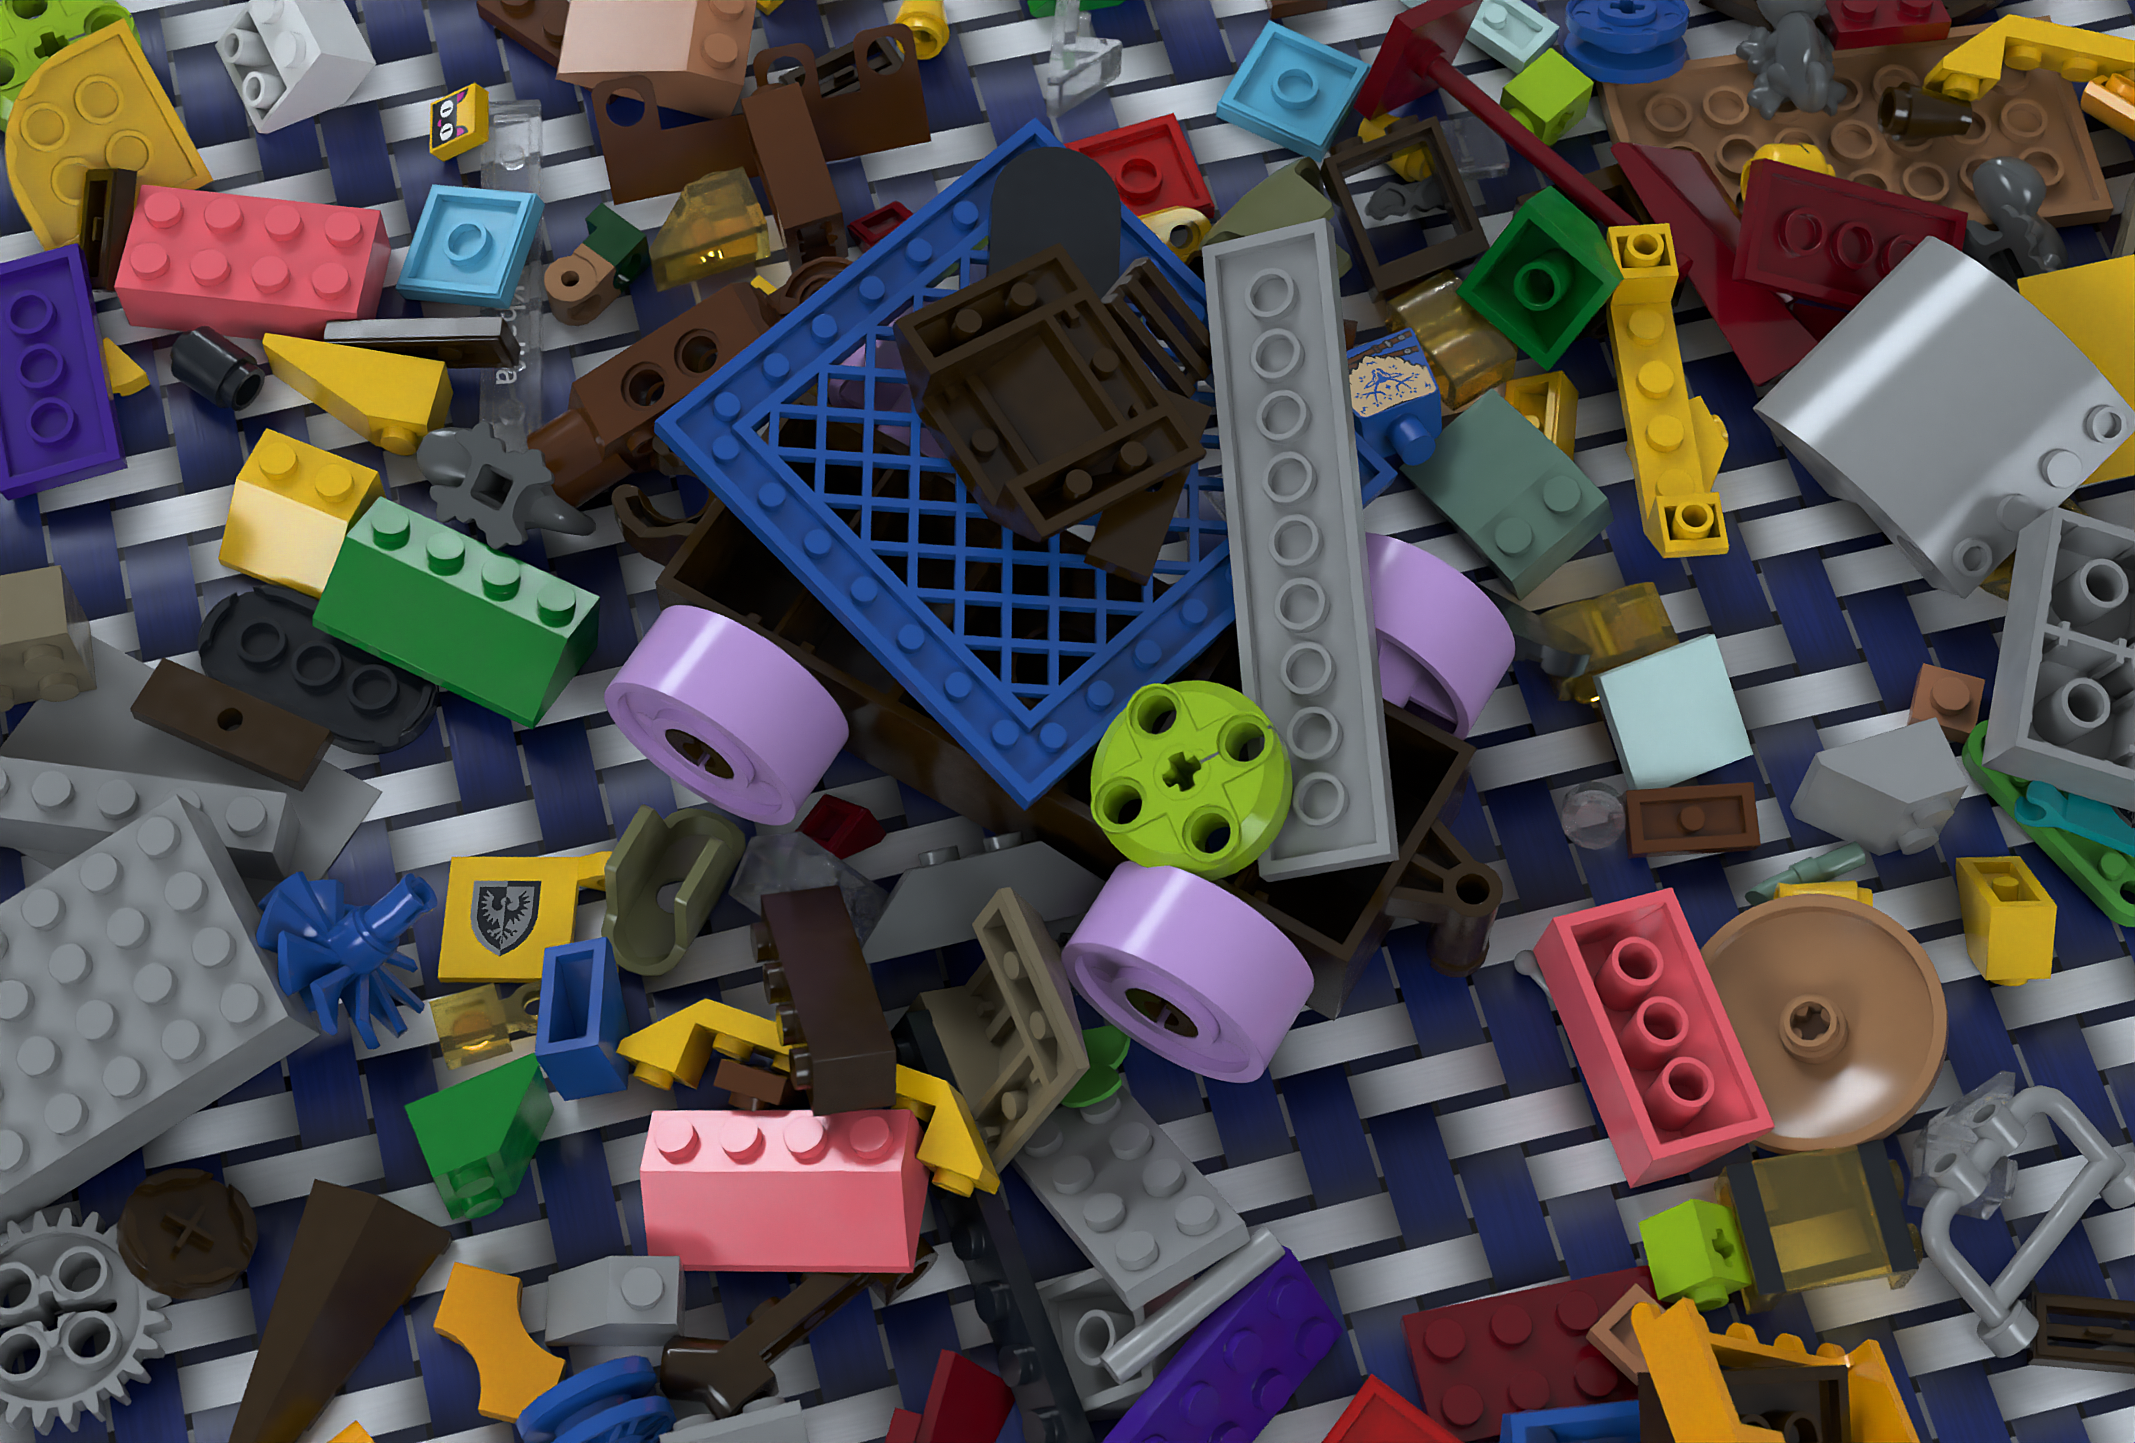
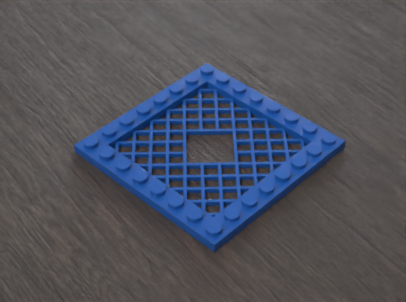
M1036 117L656 419L654 433L1024 811L1099 746L1106 730L1117 715L1127 707L1129 700L1135 692L1143 686L1153 683L1167 685L1236 624L1228 538L1199 562V533L1228 535L1227 521L1199 519V490L1224 492L1223 478L1199 476L1198 462L1191 465L1183 489H1187V518L1172 517L1168 531L1187 532V562L1157 560L1147 586L1141 585V602L1106 600V571L1083 563L1086 555L1060 553V533L1048 539V552L1013 550V531L1002 526L1001 549L966 547V517L988 518L979 504L966 503V485L947 458L920 457L921 428H926V426L916 413L912 395L910 396V413L874 410L875 382L908 384L904 370L875 368L876 340L896 341L893 329L888 325L911 306L912 312L923 308V302H935L958 291L935 288L958 268L959 290L970 285V264L987 265V251L982 249L988 245L990 200L997 178L1004 167L1014 158L1029 150L1042 147L1066 148ZM1121 202L1119 278L1135 259L1149 257L1209 331L1205 283ZM1125 296L1123 300L1135 315L1141 318V322L1152 334L1145 324L1146 319L1131 300ZM865 344V367L840 365ZM1162 347L1174 362L1181 363L1170 348ZM1211 363L1209 369L1212 372L1204 381L1215 391L1213 365ZM828 379L864 381V408L827 407ZM1197 381L1194 384L1197 390L1190 399L1210 407H1216L1215 393L1198 392ZM817 383V406L792 404ZM779 418L816 420L815 449L778 447ZM827 421L863 424L862 452L826 450ZM769 422L767 445L756 432ZM874 425L910 427L909 456L873 453ZM1355 431L1363 509H1365L1393 483L1398 473ZM1202 435L1200 443L1204 448L1220 449L1219 435ZM784 461L815 463L814 491ZM825 464L862 467L861 496L824 493ZM873 468L909 470L908 499L872 497ZM920 471L956 473L955 502L919 500ZM1151 486L1144 489L1145 491L1153 492ZM830 508L861 510L860 538ZM1102 511L1076 525L1095 526L1096 530ZM871 512L908 513L907 543L872 541ZM919 514L955 516L954 546L918 544ZM877 555L907 557L906 585ZM918 558L954 560V590L917 588ZM965 561L1001 563V593L965 591ZM1012 564L1048 566V596L1012 594ZM1059 567L1095 569V599L1059 597ZM1153 573L1184 575L1153 603ZM923 602L953 604V632ZM965 605L1001 607L1000 637L964 635ZM1012 608L1048 610V640L1012 638ZM1059 611L1095 613V643L1059 641ZM1106 614L1138 616L1106 644ZM970 650L1000 651V680ZM1012 652L1047 654V685L1011 683ZM1059 655L1091 657L1059 685ZM1017 697L1043 700L1029 711Z

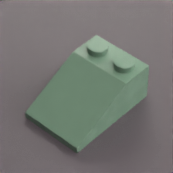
M1493 388L1489 389L1442 430L1440 435L1434 439L1436 447L1428 460L1414 466L1404 463L1399 468L1400 472L1519 601H1522L1615 520L1608 498L1559 447Z

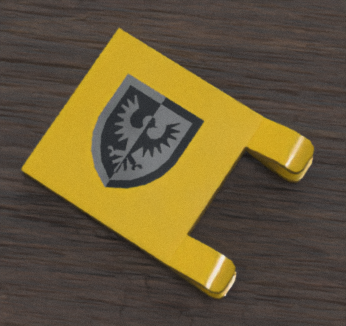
M601 851L581 857H451L437 977L439 981L463 983H541L544 949L574 943L579 886L605 891L604 868L612 851Z

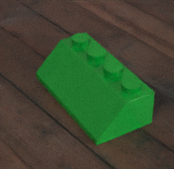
M380 496L346 535L312 617L313 627L533 730L598 647L600 597Z

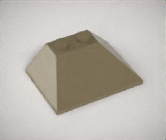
M1011 887L998 889L972 923L986 958L968 982L962 986L919 993L905 1012L929 1009L933 1025L960 1093L966 1100L997 1175H999L1090 1068L1064 965L1061 963L1060 948L1056 941L1051 938L1041 914Z

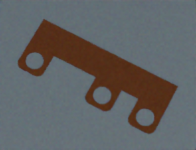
M896 23L865 29L856 34L853 40V50L860 91L822 98L814 53L804 43L764 49L754 57L753 68L757 89L769 84L767 72L771 63L777 58L790 56L802 63L805 69V81L801 90L826 163L931 142L914 37L911 29L905 24ZM885 36L898 40L903 46L905 53L902 66L896 72L887 75L876 73L867 62V50L870 44L877 38ZM632 75L602 81L593 88L591 97L614 205L759 176L750 148L743 114L662 130L653 85L647 77ZM621 88L635 90L644 100V114L636 124L631 126L615 124L610 120L606 112V103L609 96Z

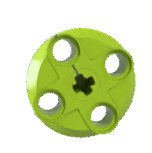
M1 0L0 83H9L0 87V129L6 133L13 104L29 77L42 63L68 45L124 18L144 53L133 16L128 9L118 4L115 0ZM41 15V16H39L38 18L30 19V18H32V17Z
M1181 681L1167 685L1153 683L1143 686L1133 694L1127 707L1110 724L1097 748L1091 772V810L1093 818L1103 829L1111 843L1129 860L1146 868L1173 866L1207 881L1227 877L1242 870L1259 858L1275 840L1286 820L1291 804L1293 786L1288 751L1279 731L1267 715L1252 700L1230 687L1208 681ZM1170 710L1177 712L1176 720L1170 729L1164 733L1152 734L1153 723L1159 715ZM1257 737L1265 738L1264 749L1258 757L1248 762L1239 761L1240 750L1246 742ZM1142 799V808L1137 818L1127 824H1118V816L1122 807L1131 800ZM1230 827V839L1226 846L1218 852L1206 853L1205 844L1209 835L1218 828Z

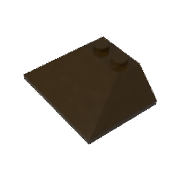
M1061 242L894 321L892 329L916 413L987 518L1037 543H1041L1204 459L1207 454L1202 444Z

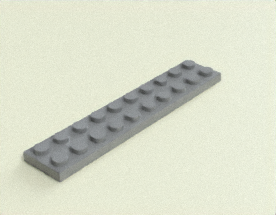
M1321 218L1202 247L1243 695L1252 700L1267 715L1279 731L1287 748L1292 769V798L1286 820L1275 840L1258 858L1259 876L1267 882L1399 860L1334 227L1326 218ZM1257 737L1247 742L1249 761L1254 760L1261 754L1264 749L1265 738Z

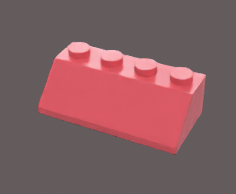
M1672 887L1554 917L1533 948V952L1630 1189L1691 1172L1773 1130L1775 1127Z
M812 1110L653 1111L639 1171L648 1256H680L684 1271L913 1273L930 1176V1169L916 1158L925 1133L912 1110H856L821 1116H813Z

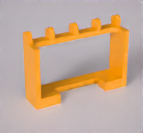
M1683 1297L1663 1314L1657 1305L1647 1302H1639L1632 1309L1631 1323L1676 1443H1786L1782 1432L1740 1423L1719 1365L1734 1368L1847 1365L1852 1443H1920L1883 1352L1876 1340L1867 1339L1848 1354L1845 1353L1840 1345L1823 1343L1817 1349L1816 1355L1807 1354L1802 1340L1798 1336L1791 1334H1780L1775 1339L1773 1346L1761 1344L1758 1342L1754 1329L1746 1324H1731L1725 1336L1711 1333L1705 1318L1698 1313L1693 1299Z

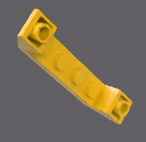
M2008 14L1943 57L1924 78L1923 87L1959 99L1969 100L1970 102L1980 100L2000 80L2002 61H2004L2006 66L2016 70L2026 71L2040 68L2059 72L2064 79L2073 82H2089L2100 75L2110 79L2113 73L2122 75L2135 82V40Z
M1670 224L1608 227L1607 246L1624 280L1607 299V324L1644 534L1663 558L1727 554L1729 543L1719 492H1705L1672 312L1671 299L1679 273Z
M707 998L622 1039L616 1053L636 1066L633 1073L634 1078L666 1091H670L674 1081L697 1089L713 1049L744 1062L750 1061L752 1053L773 1059L771 1068L780 1074L791 1077L789 1049L792 1048V1045L783 1047L780 1045L776 1022ZM896 1064V1105H892L891 1110H912L919 1123L929 1124L916 1158L935 1173L932 1183L947 1191L965 1197L971 1196L974 1187L996 1195L1000 1180L965 1098L946 1080Z

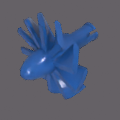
M303 871L296 872L273 888L258 903L257 906L264 913L257 929L256 939L259 947L278 954V975L281 989L287 996L299 992L309 1013L317 1011L324 1031L332 1036L338 1032L339 998H341L367 1049L374 1050L381 1045L374 1032L370 1013L396 1038H399L408 1031V1028L392 999L410 1007L418 1014L424 1010L425 1004L389 971L383 963L392 964L413 973L418 969L413 959L397 951L400 942L399 936L426 913L436 908L438 904L437 897L433 889L423 878L418 876L415 879L414 874L409 873L373 906H355L344 904V883L336 879L308 881Z

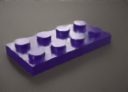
M78 243L1 263L0 493L9 501L128 468L84 251Z
M1282 1245L1285 1255L1206 1317L1102 1443H1253L1344 1332L1291 1249Z

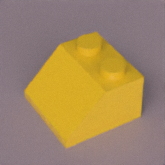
M266 428L236 478L218 557L220 564L268 584L286 587L319 601L346 535L380 496L386 498L378 471Z

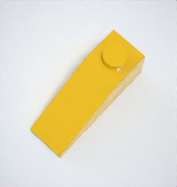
M265 333L262 344L273 375L375 446L383 447L385 450L397 455H413L415 452L417 453L423 437L433 430L444 427L453 396L445 362Z

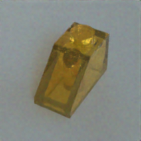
M743 166L726 172H712L698 181L686 184L649 249L653 280L657 292L771 256L767 221Z

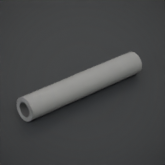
M1265 1226L1260 1228L1250 1236L1251 1241L1221 1259L1099 1356L1100 1361L1114 1380L1122 1385L1285 1255L1282 1245L1273 1233Z

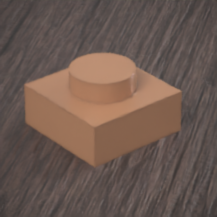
M1923 663L1917 675L1907 726L1936 717L1946 739L1965 744L1977 723L1985 679Z
M1637 1283L1586 1335V1338L1636 1386H1638L1637 1372H1649L1631 1323L1632 1309L1639 1302H1647L1657 1305L1662 1314L1666 1312Z

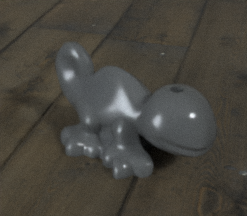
M1757 0L1759 10L1772 24L1774 31L1769 33L1763 26L1755 28L1750 33L1748 40L1743 41L1736 48V55L1748 61V70L1757 74V78L1753 83L1754 88L1747 95V104L1759 109L1761 116L1765 120L1770 121L1779 106L1791 100L1803 112L1812 114L1823 110L1829 116H1834L1837 113L1838 104L1846 98V86L1833 80L1835 67L1832 64L1833 58L1831 53L1835 50L1828 35H1823L1814 22L1824 7L1826 0Z
M1999 156L1982 163L1972 175L1974 194L1981 209L1994 222L1999 231H1990L1974 220L1967 221L1962 253L1983 265L2018 293L2017 279L2067 269L2068 253L2060 234L2047 220L2037 213L2046 197L2047 191L2045 181L2039 171L2028 162L2011 156Z
M488 421L475 425L473 429L441 428L433 430L423 437L417 450V464L426 479L433 485L430 488V495L437 502L436 514L438 521L448 523L457 518L458 521L469 523L475 519L478 528L486 532L487 543L493 549H501L508 544L515 546L525 544L528 540L526 530L541 528L578 536H589L596 531V523L591 517L562 500L554 492L551 484H554L555 476L546 468L545 454L539 449H530L524 454H520L515 450L506 453L505 441L495 438L493 425Z

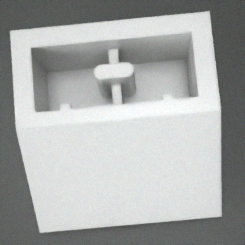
M250 0L215 45L257 131L264 134H269L344 104L376 65L344 0Z

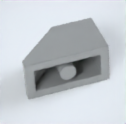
M609 1256L549 1275L545 1328L546 1346H664L673 1336H684L686 1277L680 1256Z

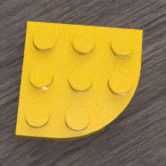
M124 18L68 45L42 63L20 90L9 115L4 146L8 181L21 212L44 252L80 243L85 179L88 169L120 168L137 171L133 215L142 184L196 190L214 181Z

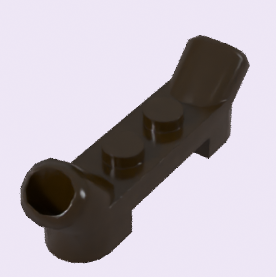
M920 1234L913 1273L803 1272L800 1277L802 1284L782 1300L778 1296H773L761 1303L746 1319L745 1323L748 1327L732 1340L673 1336L664 1344L661 1358L660 1390L669 1400L704 1403L716 1420L743 1414L742 1408L748 1403L762 1398L774 1397L779 1393L776 1375L769 1367L771 1364L868 1287L874 1291L887 1307L931 1269L939 1254Z

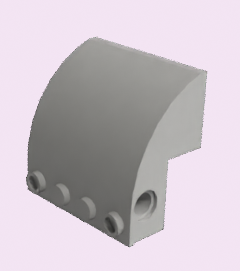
M1927 236L1752 408L1829 496L1859 504L1931 587L1958 595L1963 599H1966L2017 548L2019 531L2053 506L2059 507L2135 432V411L2090 359L2055 324L2005 281L1971 257L1934 236Z

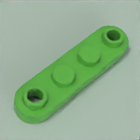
M1989 719L1976 725L1967 738L1962 750V760L1967 772L2106 916L2120 925L2135 927V904L2128 903L2120 894L2121 890H2127L2135 894V857L2062 828L2032 827L2018 822L2014 816L2015 801L2019 796L2027 799V787L2032 781L1982 767ZM2057 789L2062 795L2064 794V791Z

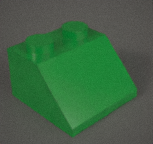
M1550 185L1524 203L1456 290V293L1548 372L1624 280V277L1597 224Z
M534 1052L404 1105L431 1175L452 1220L465 1216L467 1219L486 1216L500 1208L504 1202L503 1199L516 1194L554 1111Z

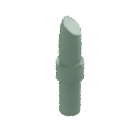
M1854 841L1814 859L1808 857L1790 865L1788 870L1774 875L1751 888L1745 894V898L1750 904L1757 906L1773 900L1777 883L1805 884L1826 882L1865 865L1866 858L1860 845Z

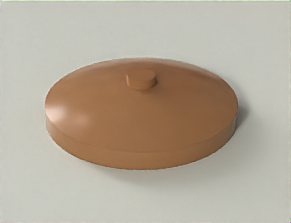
M1825 894L1786 896L1767 901L1739 914L1721 927L1700 950L1775 1125L1771 1132L1749 1142L1750 1144L1774 1153L1801 1158H1823L1858 1151V1144L1884 1139L1902 1127L1919 1110L1933 1090L1942 1071L1949 1039V1019L1945 996L1935 967L1925 950L1914 936L1887 914L1867 904L1840 896Z

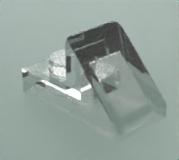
M1056 0L1047 79L1046 117L1059 118L1113 82L1121 74L1122 42L1113 39L1090 38L1091 13L1080 12L1081 0Z

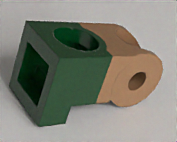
M600 203L585 218L589 237L571 256L559 258L550 264L545 272L544 285L552 314L559 322L568 326H581L596 319L652 264L646 234L603 203Z

